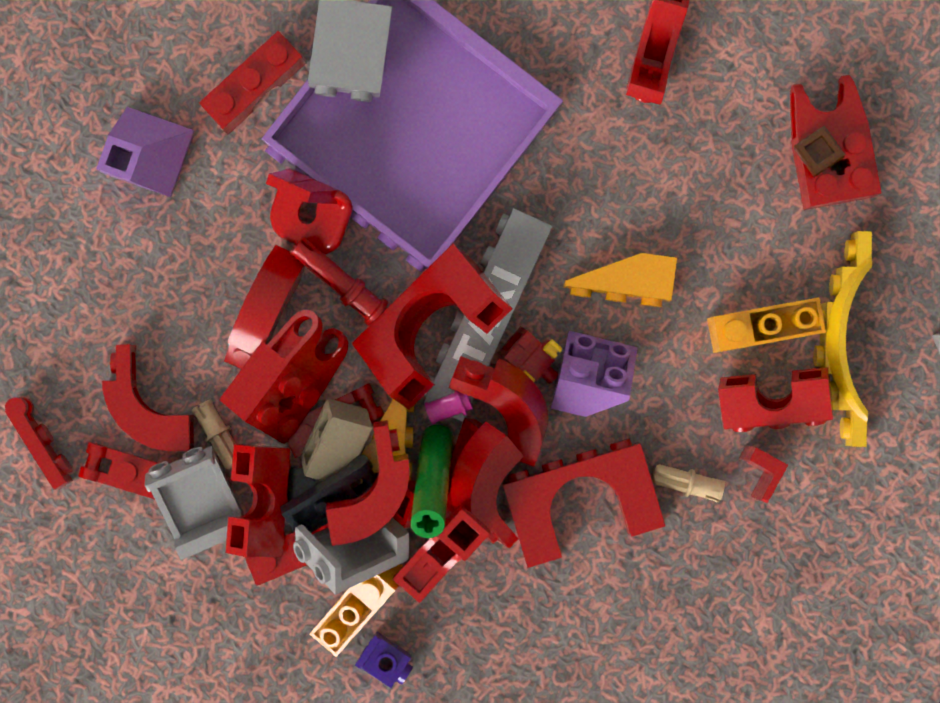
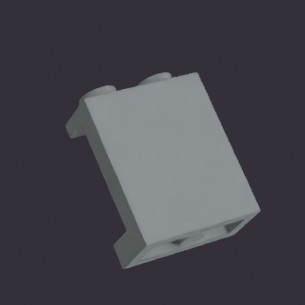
M319 0L308 77V86L315 88V94L336 97L337 92L351 93L350 99L362 102H372L373 97H380L392 6L352 0Z
M212 446L202 449V447L193 448L184 453L181 459L172 463L168 461L160 462L152 466L149 472L145 474V487L148 492H152L175 539V550L180 560L225 542L227 538L228 517L244 515Z
M393 517L383 528L369 537L336 546L331 545L329 527L315 534H311L304 525L295 527L296 542L293 544V549L296 557L300 562H305L313 570L317 580L321 584L325 583L335 595L409 560V533Z

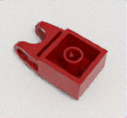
M843 75L839 78L837 105L830 112L817 110L811 104L802 84L791 86V145L804 210L869 199L882 194L869 123L857 87L850 75ZM825 125L845 153V157L838 161L842 165L839 175H837L836 170L831 171L829 167L816 177H813L793 148L794 145Z
M310 310L297 312L268 344L263 341L260 343L219 400L243 421L285 444L290 436L296 432L301 421L318 402L321 394L327 388V385L347 354L348 339L343 332L335 328H329L322 332V319L315 312ZM311 319V329L305 336H299L300 325L305 320ZM332 338H338L336 350L331 354H325V347Z

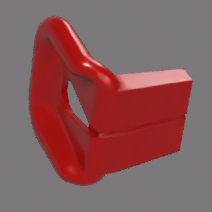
M290 168L269 173L266 184L277 189L270 211V221L275 233L293 244H296L304 236L325 255L335 251L344 238L353 211L350 198L344 192ZM304 201L307 203H317L316 217L310 224L304 223L299 215Z

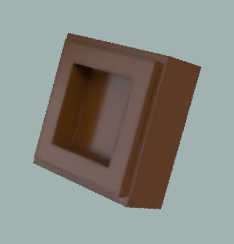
M825 125L794 145L793 148L813 177H816L845 157V153Z

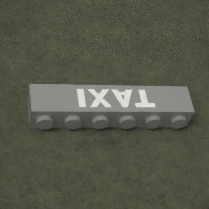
M514 208L510 216L503 213L495 231L496 234L501 235L495 248L488 246L480 265L486 268L484 274L513 309L488 334L468 320L462 311H458L450 329L456 332L451 345L444 343L435 362L441 364L436 378L429 375L435 385L424 395L426 397L425 402L455 393L454 390L449 388L460 356L489 366L552 229V225ZM461 413L453 416V418L463 422L465 416Z

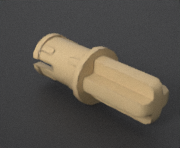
M209 399L199 404V408L196 406L191 411L195 414L207 435L205 438L206 443L211 442L224 467L231 469L233 447L236 444L229 433L231 427L224 424L212 399Z
M659 464L656 465L652 476L654 484L681 491L683 496L686 497L694 495L719 503L724 493V480L696 474L693 469L687 472Z

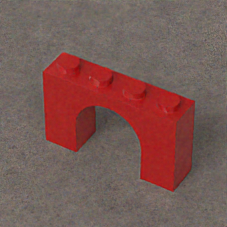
M452 244L352 342V345L386 393L409 410L435 385L418 363L414 352L416 335L423 322L432 313L446 306H458L468 320L488 334L513 309L477 264L455 244Z
M630 438L611 443V451L597 454L596 449H591L576 454L577 461L564 465L562 459L542 464L543 471L529 475L528 469L507 475L509 482L502 483L528 568L562 558L551 522L550 509L556 492L565 483L575 478H598L606 482L613 489L617 496L628 534L631 537L665 527L641 443L632 444Z

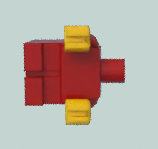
M520 326L497 353L508 363L523 371L533 382H537L542 377L550 384L558 376V373L551 365L555 361L554 358L558 356L557 352L561 353L562 347L553 339L541 343L528 330Z

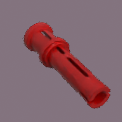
M303 236L289 252L291 256L300 261L307 269L340 295L339 299L345 307L351 306L364 317V323L368 326L387 307L388 301L385 298L379 299L365 287L366 282L362 279H353L323 252L318 250L306 237Z

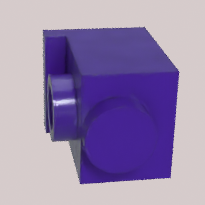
M377 631L355 664L356 667L363 669L389 688H392L395 682L402 685L413 669V666L408 664L412 655ZM384 657L390 658L393 662V666L388 670L381 668L379 661Z

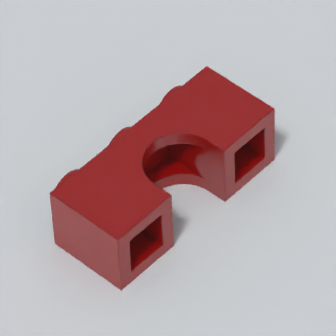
M277 31L206 95L199 104L228 135L254 112V106L267 92L276 86L281 87L306 63L301 54Z
M829 367L793 370L791 378L792 390L781 399H771L764 396L758 388L756 374L721 377L718 392L723 429L747 432L759 426L783 429L793 423L818 426L826 423L828 420H833Z
M234 444L231 481L247 483L253 492V503L250 510L243 516L228 517L225 553L243 557H282L285 541V518L281 514L280 506L288 502V474L291 466L290 448Z

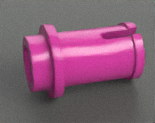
M454 390L455 393L425 402V408L432 425L461 413L463 416H466L467 411L473 409L470 397Z

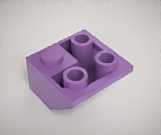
M127 107L108 134L96 169L105 175L172 197L195 131Z
M569 331L556 380L551 409L587 417L629 401L638 347Z

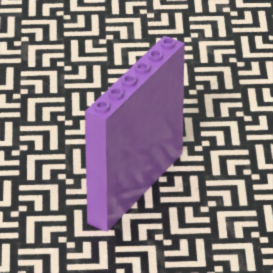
M369 0L368 3L392 6L380 97H373L372 102H362L350 99L351 93L337 92L336 97L321 96L315 94V88L308 86L307 79L261 139L268 145L265 152L280 164L286 159L296 167L295 171L344 192L350 198L353 206L350 218L364 229L369 224L380 232L377 237L378 240L393 251L399 246L409 254L405 260L422 273L425 268H428L452 244H455L562 106L563 100L434 0Z

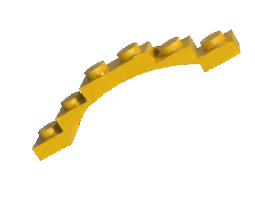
M857 231L851 234V240H846L844 256L846 261H850V267L842 266L837 268L836 275H831L829 292L830 296H835V301L821 303L826 333L820 334V345H815L813 363L815 367H829V374L833 375V381H830L833 410H846V417H842L840 420V438L845 439V446L866 447L868 410L863 405L853 385L846 352V331L851 304L861 281L872 268V232Z

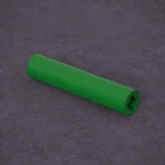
M443 425L427 427L423 431L421 438L411 528L415 534L423 538H434L440 535L445 527L453 434L450 429Z

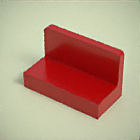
M746 445L739 458L764 471L751 497L768 503L788 464L757 447Z

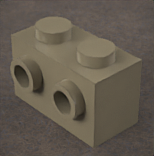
M327 398L300 456L306 477L324 481L348 467L354 458L360 456L364 445L370 444L374 433L367 409Z

